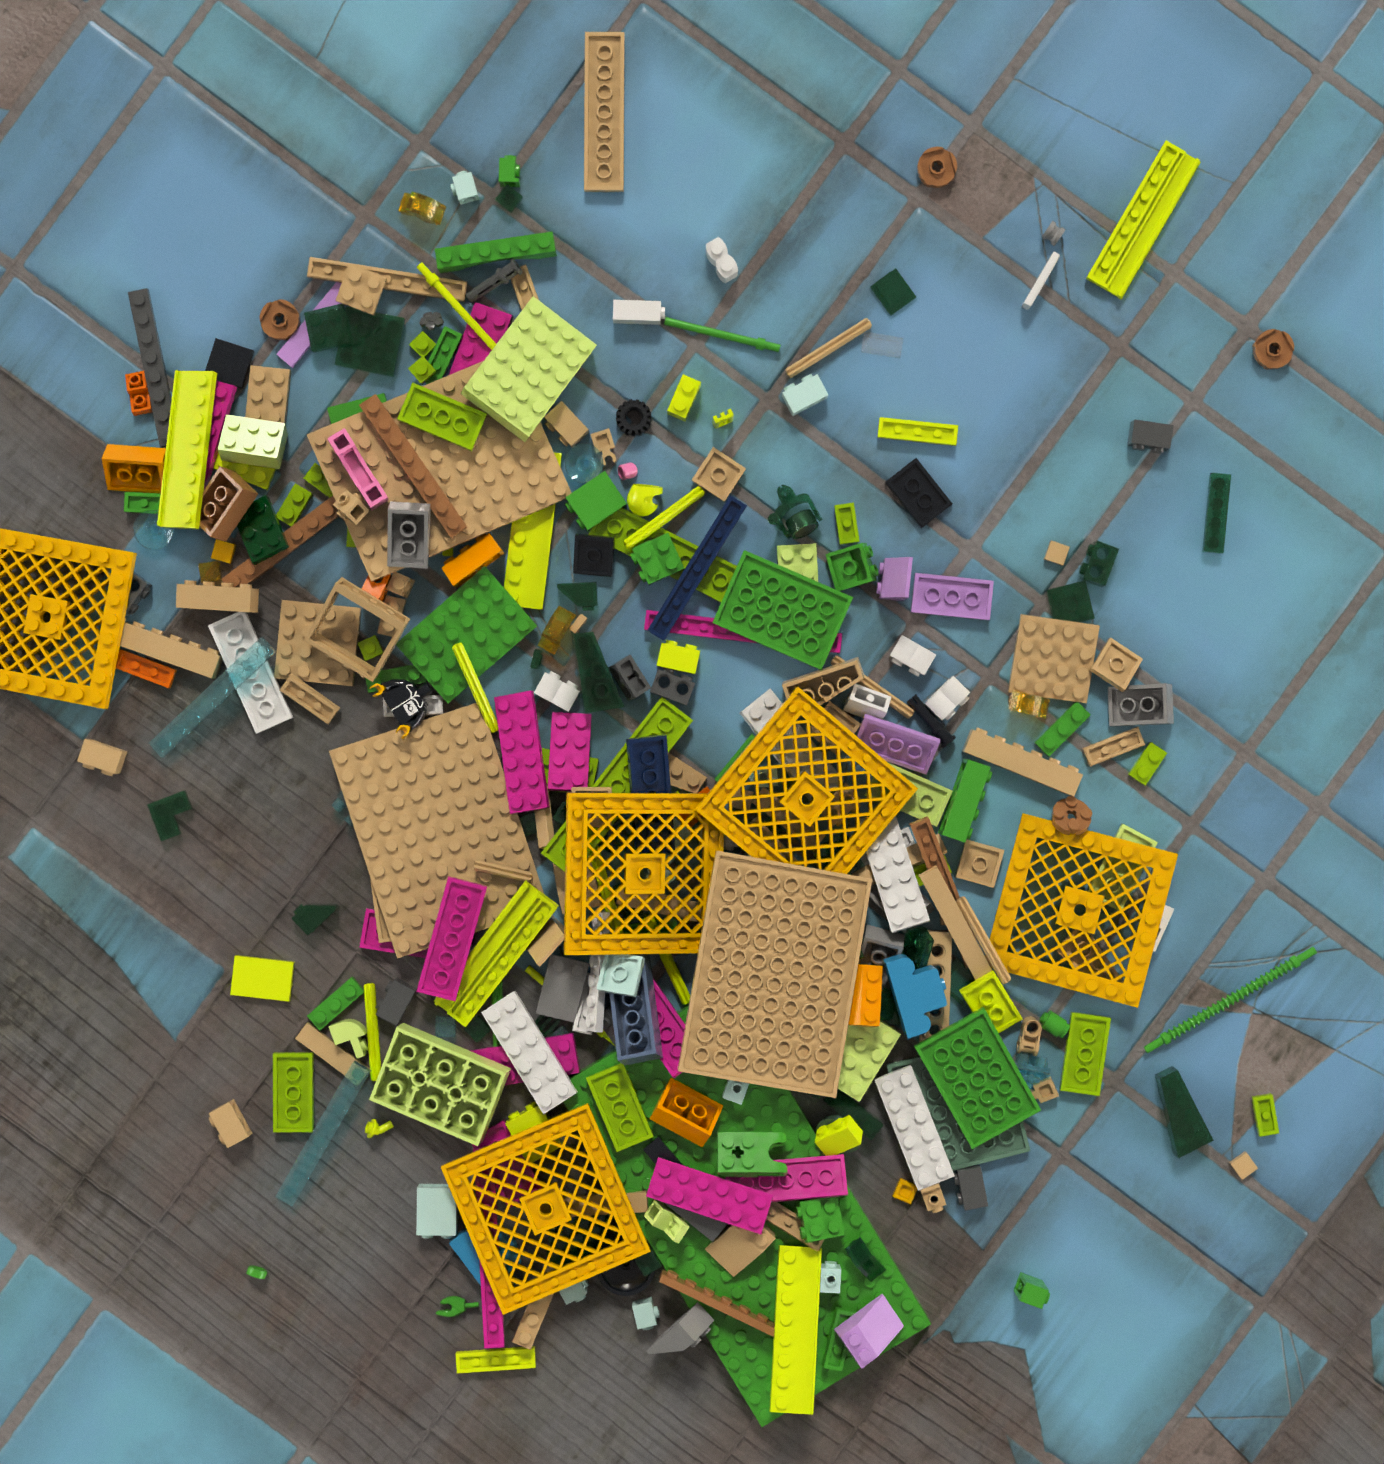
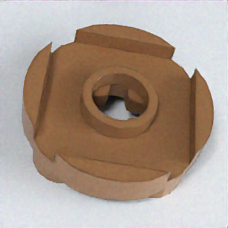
M938 146L927 149L920 157L917 165V173L920 180L925 186L941 188L948 185L953 180L957 171L955 156L943 147ZM934 163L942 165L940 172L932 169Z
M279 299L278 301L269 302L260 312L259 317L262 329L273 339L288 340L300 326V314L293 304L286 300ZM284 315V323L277 325L276 316Z
M1269 329L1260 334L1253 343L1254 358L1266 370L1279 369L1291 360L1294 342L1288 333ZM1270 344L1278 347L1276 350L1277 354L1270 353Z
M1068 796L1054 805L1051 814L1052 823L1063 834L1070 835V833H1076V835H1080L1089 828L1092 811L1084 802L1076 799L1074 796ZM1073 814L1076 819H1069L1068 815Z

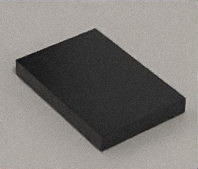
M917 458L885 482L921 529L953 504Z

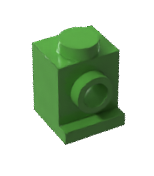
M505 155L504 158H499L500 187H520L519 178H516L520 177V165H517L516 156Z

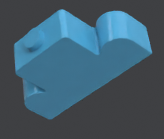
M904 954L882 959L904 1035L909 1039L928 1032L931 1027V1021L925 1013L947 1005L944 993L946 989L944 979L940 978L938 970L933 965L915 970L913 961Z
M464 1228L451 1238L449 1244L481 1286L479 1257L467 1229ZM500 1231L499 1241L507 1244L509 1240L508 1235ZM512 1238L510 1245L517 1248L518 1244ZM499 1246L500 1254L502 1257L505 1248ZM508 1250L505 1259L515 1262L518 1253ZM523 1255L520 1256L518 1264H521ZM505 1264L506 1269L509 1273L513 1267Z

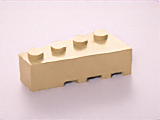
M856 657L823 668L822 670L784 681L782 687L786 699L798 686L819 705H822L864 679V673L859 658Z

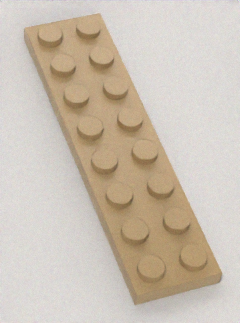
M585 32L584 192H624V32Z

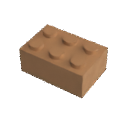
M220 466L203 492L200 527L210 537L227 541L258 493L235 471Z

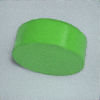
M250 1265L246 1274L255 1278L265 1279L267 1270Z

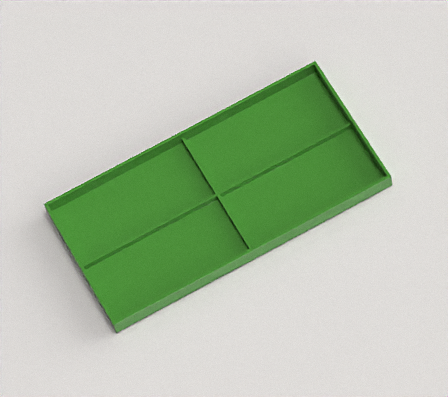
M689 1004L677 1011L684 1023H686ZM616 1049L581 1069L580 1073L569 1077L578 1093L565 1100L564 1104L570 1111L589 1103L626 1193L648 1191L656 1164L644 1152L643 1148L657 1136L663 1140L684 1166L717 1177L718 1132L785 1133L787 1135L785 1145L773 1147L769 1151V1157L772 1160L825 1156L815 1144V1130L790 1090L749 1083L742 1105L722 1097L727 1083L726 1079L685 1072L673 1078L660 1059L625 1065L654 1137L616 1152L586 1080V1077L620 1063L617 1060ZM670 1078L723 1105L712 1134L703 1147L650 1120L652 1112ZM739 1151L733 1153L736 1155V1158H740V1155H743ZM848 1184V1196L838 1197L845 1235L825 1239L820 1247L822 1248L821 1263L835 1261L837 1264H840L841 1286L840 1293L820 1292L814 1395L860 1368L848 1350L842 1371L826 1369L821 1366L835 1307L858 1312L879 1295L883 1294L904 1327L881 1354L931 1325L929 1317ZM648 1197L650 1207L654 1199ZM812 1199L781 1201L778 1203L796 1214L795 1207H798V1202ZM646 1212L635 1213L645 1237L666 1271L672 1270L679 1275L678 1277L684 1280L686 1278L691 1279L700 1288H710L715 1292V1295L719 1297L726 1296L733 1301L732 1303L738 1306L740 1304L745 1305L751 1309L750 1312L756 1315L761 1313L767 1316L768 1320L773 1323L775 1320L779 1245L809 1247L770 1222L765 1221V1224L775 1233L776 1239L762 1254L733 1277L705 1250L712 1241L686 1220L685 1222L690 1227L678 1244L663 1230L652 1226L644 1217ZM680 1292L689 1309L699 1302L714 1319L709 1325L711 1330L706 1334V1337L761 1427L785 1414L769 1411L774 1337Z

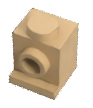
M394 572L386 589L408 599L415 580Z
M939 1183L920 1190L927 1211L932 1210V1213H937L943 1210L946 1202ZM932 1196H937V1200L931 1201L930 1199Z

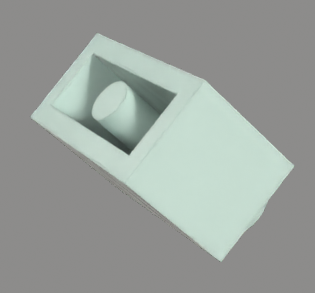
M809 374L802 378V382L795 386L792 383L784 388L785 391L782 392V397L792 416L828 398V393L818 374L815 376Z

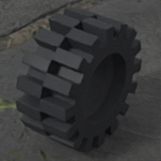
M629 399V401H624L618 407L616 422L625 435H632V437L640 436L650 428L652 421L651 412L643 401ZM635 410L641 414L642 419L639 424L630 425L626 421V416L630 411Z

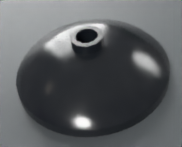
M620 1236L618 1242L624 1240L622 1236ZM606 1243L602 1249L610 1246V1244ZM651 1250L647 1254L630 1260L629 1265L621 1264L598 1274V1278L602 1285L614 1294L621 1296L638 1294L648 1287L654 1277L656 1268L654 1254Z

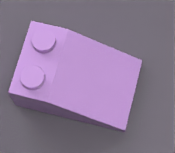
M913 557L885 558L883 563H879L878 572L882 575L881 582H877L876 594H879V599L904 601L909 598Z
M881 1294L834 1330L853 1359L861 1368H864L882 1353L904 1325L885 1296Z

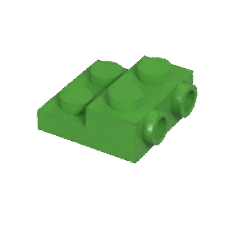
M669 533L632 548L634 552L630 554L635 565L639 563L642 570L639 572L643 583L647 582L648 585L685 569Z
M867 543L856 544L825 554L835 590L843 591L877 581L876 576L879 575L878 568L875 564H872L871 557H873V551L870 545L867 546Z
M838 1197L818 1198L797 1203L798 1207H795L797 1219L801 1220L802 1227H799L801 1239H804L805 1243L845 1235Z

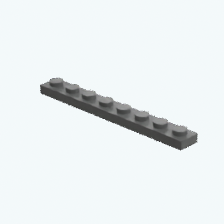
M145 288L128 292L159 445L160 447H166L172 398L149 289Z

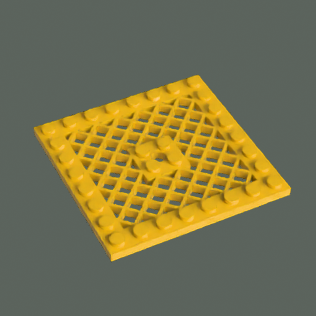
M0 528V570L1 565L4 568L0 572V596L4 593L8 599L4 604L1 605L0 603V613L5 619L0 622V646L5 644L8 649L3 655L0 653V663L4 668L0 669V689L108 709L137 553ZM16 552H22L26 554L19 558ZM12 555L15 562L8 566L5 559ZM34 555L44 556V558L37 561ZM30 558L34 565L27 569L23 562ZM52 558L60 559L63 561L56 565ZM48 561L52 569L45 573L41 566ZM71 562H77L82 564L74 568ZM67 565L71 572L63 576L60 569ZM89 565L99 566V568L93 572ZM17 566H19L23 572L18 577H16L12 572V570L15 569ZM85 568L89 575L82 580L78 572ZM37 569L41 577L34 581L30 574ZM104 571L108 578L101 583L97 575ZM56 573L60 580L52 584L49 577ZM8 574L12 581L5 585L1 578ZM74 576L78 583L71 588L67 580ZM26 577L30 585L23 589L19 582ZM93 580L96 587L89 591L86 583ZM45 581L49 588L41 592L38 585ZM63 584L67 591L60 596L56 588ZM109 584L108 591L106 592L104 587ZM15 585L19 593L12 597L9 589ZM82 588L85 595L78 599L74 592ZM34 589L37 595L30 594L29 598L27 593ZM100 591L104 598L97 603L93 595ZM52 592L56 599L45 596ZM71 596L74 603L70 605V601H65L64 599ZM23 597L27 604L20 608L16 601ZM89 599L93 606L86 611L82 603ZM105 604L104 612H103L102 609H101V606ZM12 605L16 612L9 616L5 609ZM78 607L82 614L75 619L71 611ZM96 610L100 618L93 622L89 615ZM46 612H49L51 615V619L49 622L45 623L43 620V615ZM19 616L23 623L16 628L12 620ZM85 618L89 626L82 630L78 623ZM8 624L12 631L5 636L1 628ZM99 624H101V629H100V631H99V629L97 628V626H98ZM74 626L78 634L71 638L67 631ZM23 629V633L30 634L25 639L20 634V631ZM93 630L97 637L90 642L86 634ZM16 636L19 643L12 647L9 639ZM38 636L47 637L48 639L41 642ZM65 637L67 642L60 646L56 639L64 640ZM82 638L86 645L78 649L75 642ZM32 639L38 645L33 650L27 645ZM52 642L56 650L49 654L45 647ZM96 643H98L97 650L93 647ZM71 646L75 653L67 657L63 650ZM21 647H23V649L27 653L22 658H20L16 653V651ZM89 649L93 657L86 661L82 654ZM41 650L45 658L38 662L34 655ZM60 654L64 661L56 665L52 658ZM10 655L16 661L11 666L5 661ZM78 657L82 665L75 669L71 662ZM30 658L34 666L27 670L23 663ZM49 662L53 669L45 673L41 666ZM94 662V666H93V670H92L89 665H91V664ZM67 665L71 673L64 677L60 669ZM19 666L23 673L13 670ZM86 669L90 676L82 680L78 673ZM38 670V672L40 673L41 676H36V675H31V674H32L34 671ZM56 673L60 680L52 679L49 677ZM75 677V679L77 680L78 683H73V682H68V681H69L71 678Z
M797 686L695 810L751 857L793 865L803 864L804 867H807V864L817 863V868L821 870V863L829 862L823 870L848 874L918 788ZM801 715L805 720H797V719H798V717ZM806 723L807 734H797L796 724ZM810 724L820 732L810 733ZM792 726L793 735L783 736ZM821 736V746L812 747L811 737ZM807 737L808 748H798L797 738ZM825 737L835 745L826 746ZM793 738L794 749L784 750L783 739ZM779 741L780 750L771 751ZM836 748V759L827 760L826 749ZM840 749L850 758H841ZM822 750L823 760L813 761L812 751ZM808 751L809 762H799L798 752ZM794 752L795 763L785 764L784 753ZM780 754L781 764L771 765L770 755ZM766 757L767 766H758ZM851 761V772H842L841 762ZM855 762L859 764L864 770L856 771ZM827 763H837L838 773L828 774ZM823 764L824 774L814 775L813 765ZM809 765L810 775L806 771H803L800 775L799 766ZM785 767H795L796 777L786 778ZM781 768L782 778L772 779L771 769ZM767 769L768 780H758L757 770ZM754 771V781L745 782ZM866 774V784L857 785L856 775ZM852 775L853 786H843L842 776ZM870 775H872L880 783L871 784ZM828 777H838L839 787L829 788ZM824 778L825 787L815 779ZM786 781H795L787 790ZM783 782V792L773 793L772 783ZM769 783V794H759L758 784ZM744 785H755V795L745 796ZM741 787V796L733 797ZM871 787H881V797L872 798ZM885 787L889 790V791L886 793V795H885ZM867 788V798L858 799L857 789ZM853 789L854 799L844 800L843 790ZM829 791H839L840 801H832L835 796ZM806 793L812 796V801L809 804H803L802 796ZM782 796L779 802L784 806L774 807V797ZM770 797L771 808H760V798ZM746 799H756L757 809L746 810ZM742 800L743 810L732 811V801ZM872 801H880L873 809ZM868 802L869 812L859 813L858 803ZM727 803L729 811L724 808ZM854 803L855 813L845 814L844 804ZM830 805H840L841 815L831 816ZM827 808V816L819 817L824 809ZM785 810L786 820L776 821L775 811ZM789 810L799 819L789 820ZM771 811L772 821L762 822L761 812ZM757 813L758 823L748 824L747 814ZM743 814L744 824L733 815ZM867 816V818L860 825L859 817ZM855 817L856 827L846 828L845 818ZM832 819H841L842 829L832 830ZM828 820V830L818 831V821ZM790 823H800L801 833L791 834ZM804 823L809 827L814 823V831L805 832ZM786 824L787 834L777 835L776 825ZM772 825L773 835L763 836L762 826ZM749 827H758L759 836L751 831ZM855 831L847 840V832ZM842 832L843 843H833V833ZM829 834V844L820 845L819 835ZM815 835L816 845L806 846L805 836ZM791 837H801L802 847L792 848ZM787 838L788 848L778 849L777 839ZM773 839L774 849L763 840ZM834 847H842L834 856ZM830 848L831 858L821 859L820 849ZM816 849L817 859L807 860L806 850ZM792 851H802L803 861H793ZM788 852L789 861L779 853Z
M567 793L564 955L698 953L715 851L724 852V833L703 817L702 819L698 815L700 813L695 810L708 793ZM601 814H612L607 820L601 816ZM620 814L632 815L627 820H625ZM640 814L651 815L645 820ZM659 814L671 815L666 820H664ZM679 814L690 815L685 820H683ZM616 816L623 822L617 830L609 824ZM596 817L603 822L597 830L590 825ZM635 817L642 822L636 830L629 824ZM655 817L662 822L656 830L649 825ZM674 817L681 822L675 830L668 824ZM694 817L701 823L695 830L688 825ZM606 826L613 832L607 840L599 834ZM587 827L593 832V834L588 839ZM625 827L632 832V835L626 841L619 834ZM645 827L652 832L646 840L639 835ZM664 827L671 832L665 840L658 834ZM684 827L691 833L685 840L678 835ZM703 828V835L701 839L697 833ZM596 836L603 842L597 850L589 844ZM615 837L623 843L616 851L609 844ZM635 837L642 842L636 850L629 845ZM654 837L661 842V845L656 850L648 844ZM674 837L681 842L675 850L668 845ZM693 837L700 842L694 850L687 844ZM645 846H646L651 853H640V852H641V851L645 848ZM587 847H588V848L591 850V852L593 853L588 859H587ZM605 847L613 853L606 861L599 855ZM627 847L632 853H625L624 860L619 853ZM664 847L671 852L666 859L665 853H659ZM683 847L690 852L684 860L677 854ZM701 849H702V859L697 855V853H698ZM675 856L680 864L673 870L668 863ZM595 857L603 863L596 871L589 865ZM615 857L622 862L616 870L609 865ZM693 857L700 862L694 870L687 865ZM605 867L612 872L606 880L599 875ZM665 867H666V868L670 871V873H671L666 879H665ZM683 867L690 872L684 880L677 874ZM587 868L593 873L588 879ZM643 868H648L650 872L649 877L646 879L640 877V871ZM701 868L702 879L696 874ZM623 869H624V879L619 875V873H620ZM694 876L699 884L692 890L686 883ZM597 877L602 884L594 891L589 883ZM617 877L622 884L614 891L609 883ZM673 877L680 882L674 890L667 884ZM586 887L592 892V895L587 900ZM606 887L612 894L604 901L598 894ZM685 887L690 893L682 900L677 893ZM623 888L624 894H630L625 901L618 895ZM666 888L670 894L662 900L658 894H665ZM700 889L701 898L696 894ZM638 894L650 895L645 900H643ZM655 896L660 904L652 910L648 903ZM596 897L602 904L594 911L588 904ZM616 897L622 904L614 911L608 904ZM634 897L641 902L635 910L628 905ZM673 897L680 902L674 910L667 905ZM692 897L699 902L693 910L686 904ZM684 906L689 914L682 920L676 913ZM606 907L612 914L604 921L598 914ZM624 907L631 912L625 920L618 915ZM646 907L650 914L643 921L638 913ZM663 907L670 912L664 920L657 915ZM586 908L592 913L587 919ZM700 908L701 919L695 914ZM674 916L680 923L672 930L666 923ZM693 916L699 923L691 930L686 923ZM596 917L602 924L593 931L588 924ZM616 917L621 924L613 931L608 923ZM636 917L641 924L633 931L627 924ZM653 917L660 922L654 930L647 925ZM604 927L611 932L609 934H599ZM625 927L630 933L619 932ZM645 927L650 933L638 932ZM665 927L670 933L658 932ZM684 927L689 933L677 932ZM586 928H587L592 934H586Z
M1022 813L989 940L1008 973L1138 1008L1178 854L1089 830L1080 835H1076V833L1066 835L1058 831L1051 820ZM1037 837L1044 839L1035 844ZM1049 841L1061 843L1063 845L1056 849H1053ZM1046 842L1051 852L1041 856L1036 847ZM1069 846L1080 848L1083 850L1073 855ZM1066 847L1070 857L1061 862L1056 852ZM1033 850H1035L1039 859L1030 863ZM1088 851L1099 853L1102 855L1095 859H1092ZM1085 852L1090 862L1080 867L1075 857ZM1053 854L1058 864L1048 868L1044 859ZM1107 856L1121 860L1112 865ZM1105 858L1109 867L1100 872L1095 862ZM1073 859L1078 869L1068 874L1063 864ZM1041 861L1046 871L1036 875L1031 866ZM1127 861L1140 864V866L1132 870ZM1124 863L1129 872L1119 877L1114 868ZM1092 864L1097 874L1088 879L1083 869ZM1060 866L1066 876L1056 881L1051 871ZM1146 866L1153 868L1151 874ZM1143 868L1148 877L1139 882L1134 872ZM1028 869H1030L1034 878L1025 882ZM1112 870L1117 879L1107 884L1102 874ZM1080 871L1085 881L1075 886L1070 876ZM1048 873L1053 883L1044 888L1039 878ZM1131 875L1136 884L1126 889L1122 879ZM1100 877L1104 886L1095 891L1090 881ZM1068 878L1072 887L1065 885L1063 892L1058 883ZM1036 880L1041 890L1031 894L1026 885ZM1149 881L1147 892L1145 893L1141 885ZM1119 882L1124 891L1114 896L1109 887ZM1087 884L1092 892L1084 891L1078 888ZM1056 886L1061 895L1051 900L1046 890ZM1138 887L1143 897L1134 901L1129 892ZM1023 888H1025L1029 897L1020 901ZM1107 889L1112 898L1103 902L1104 896L1098 893ZM1043 892L1048 902L1039 907L1034 897ZM1126 894L1131 903L1121 908L1116 899ZM1062 898L1059 911H1057L1053 902ZM1031 899L1036 909L1026 913L1021 904ZM1144 900L1143 908L1140 912L1136 904ZM1114 901L1119 910L1109 915L1104 906ZM1078 904L1084 905L1086 909L1085 913L1080 916L1074 912V908ZM1051 905L1056 914L1046 919L1041 909ZM1133 906L1138 916L1128 920L1124 911ZM1018 907H1020L1024 916L1015 920ZM1102 908L1103 912L1106 915V918L1098 922ZM1039 912L1043 921L1034 926L1029 916ZM1121 913L1126 922L1116 927L1111 918ZM1026 918L1031 928L1021 932L1017 923ZM1056 918L1055 924L1061 925V927L1053 931L1048 922ZM1139 919L1138 927L1135 932L1131 923ZM1109 920L1114 929L1104 934L1099 925ZM1046 924L1051 933L1041 938L1036 928ZM1128 925L1133 935L1123 939L1119 930ZM1013 926H1015L1019 935L1010 939ZM1067 927L1080 930L1081 932L1072 936ZM1097 927L1101 937L1092 941L1087 933L1095 934ZM1065 929L1070 938L1060 943L1055 934ZM1034 931L1039 940L1029 945L1024 935ZM1116 932L1121 942L1111 947L1106 937ZM1084 934L1089 943L1079 948L1075 939ZM1053 936L1058 945L1048 950L1043 941ZM1021 937L1026 947L1016 952L1012 942ZM1134 938L1133 946L1130 951L1126 942ZM1104 939L1108 949L1099 954L1094 944ZM1072 941L1077 950L1067 955L1062 946ZM1041 943L1046 952L1036 957L1031 947ZM1009 945L1014 953L1007 951ZM1124 945L1128 954L1118 958L1114 949ZM1092 946L1096 956L1086 960L1082 951ZM1060 948L1065 957L1055 962L1050 953ZM1026 950H1029L1033 958L1022 956L1019 954L1023 953ZM1111 951L1116 961L1106 966L1102 956ZM1079 953L1084 963L1074 967L1069 958ZM1048 955L1052 963L1041 961L1039 959ZM1099 958L1104 968L1094 973L1089 963ZM1129 958L1128 965L1125 970L1121 962ZM1067 960L1072 969L1059 966V964ZM1119 964L1123 973L1113 978L1109 968ZM1087 966L1091 974L1078 970ZM1106 971L1111 979L1097 975ZM1124 977L1123 983L1117 981L1120 978Z
M589 1103L441 1165L444 1177L503 1315L651 1252ZM578 1130L579 1135L574 1134L572 1132ZM566 1135L563 1144L554 1141ZM569 1136L579 1140L576 1149L566 1146ZM582 1142L587 1154L578 1151ZM548 1143L544 1152L536 1149ZM550 1144L561 1148L558 1157L547 1153ZM563 1150L574 1153L571 1162L560 1159ZM529 1151L526 1160L518 1157V1155ZM532 1152L542 1156L539 1165L529 1161ZM576 1155L587 1158L584 1167L573 1164ZM545 1157L555 1161L552 1170L542 1167ZM511 1159L508 1167L500 1165V1163ZM513 1160L524 1164L521 1173L510 1169ZM589 1161H591L595 1172L586 1169ZM558 1162L569 1166L565 1175L555 1172ZM527 1165L537 1169L534 1178L523 1174ZM492 1167L489 1175L481 1172ZM495 1168L505 1171L502 1181L492 1177ZM571 1168L581 1171L578 1181L568 1177ZM540 1170L550 1174L547 1183L537 1180ZM508 1173L519 1177L515 1186L505 1182ZM584 1173L595 1177L591 1186L581 1182ZM474 1175L470 1183L468 1177ZM476 1176L487 1179L484 1189L473 1185ZM553 1176L563 1179L560 1188L557 1181L550 1184ZM521 1178L532 1182L529 1191L518 1187ZM597 1179L599 1180L602 1190L594 1188ZM490 1181L500 1185L497 1194L486 1190ZM566 1181L576 1185L573 1194L563 1190ZM534 1184L542 1186V1188L531 1192ZM503 1186L513 1190L510 1199L500 1195ZM579 1186L589 1190L586 1199L576 1196ZM474 1190L482 1193L479 1201L477 1200ZM516 1191L524 1194V1196L519 1198L521 1204L513 1201ZM592 1192L602 1195L599 1204L589 1201ZM484 1194L495 1198L492 1207L481 1203ZM563 1195L571 1198L568 1207L565 1203ZM605 1197L608 1201L610 1209L602 1206ZM497 1200L508 1203L505 1212L494 1208ZM573 1200L584 1203L581 1212L571 1209ZM544 1203L551 1206V1212L548 1214H544L540 1210V1206ZM510 1205L521 1208L518 1218L507 1214ZM587 1205L597 1208L594 1218L584 1214ZM481 1208L490 1211L487 1219H485ZM600 1210L610 1214L607 1223L597 1219ZM523 1211H525L529 1222L520 1219ZM492 1213L502 1216L500 1225L489 1222ZM571 1214L579 1217L576 1225L567 1223L572 1220ZM613 1216L618 1227L610 1225ZM505 1218L516 1222L513 1230L502 1227ZM581 1218L592 1222L589 1231L578 1227ZM518 1223L529 1227L526 1236L515 1232ZM595 1223L605 1227L602 1236L592 1233ZM560 1225L557 1233L549 1231V1229ZM563 1226L573 1229L570 1239L560 1235ZM489 1227L497 1229L494 1238ZM531 1229L534 1235L542 1233L539 1241L528 1237ZM608 1229L618 1232L615 1241L605 1238ZM500 1231L510 1235L507 1244L497 1240ZM576 1231L586 1235L583 1244L573 1240ZM545 1234L555 1238L552 1247L541 1243ZM620 1235H622L624 1240L618 1242ZM513 1236L524 1240L520 1249L510 1245ZM589 1237L600 1240L596 1249L586 1245ZM558 1239L568 1243L565 1252L555 1248ZM526 1242L536 1245L534 1254L523 1251ZM602 1242L610 1244V1246L600 1250ZM571 1244L581 1248L578 1257L568 1254ZM497 1245L505 1248L502 1257ZM539 1247L550 1251L546 1260L536 1256ZM508 1250L518 1253L515 1262L505 1259ZM584 1250L592 1253L581 1258ZM552 1253L563 1256L560 1265L549 1261ZM521 1255L531 1259L528 1268L518 1264ZM565 1258L573 1260V1262L563 1266ZM534 1260L544 1264L541 1273L531 1269ZM505 1264L513 1267L510 1276ZM547 1265L555 1268L554 1270L544 1274ZM516 1268L526 1272L523 1281L512 1277ZM528 1274L537 1276L536 1278L526 1281Z

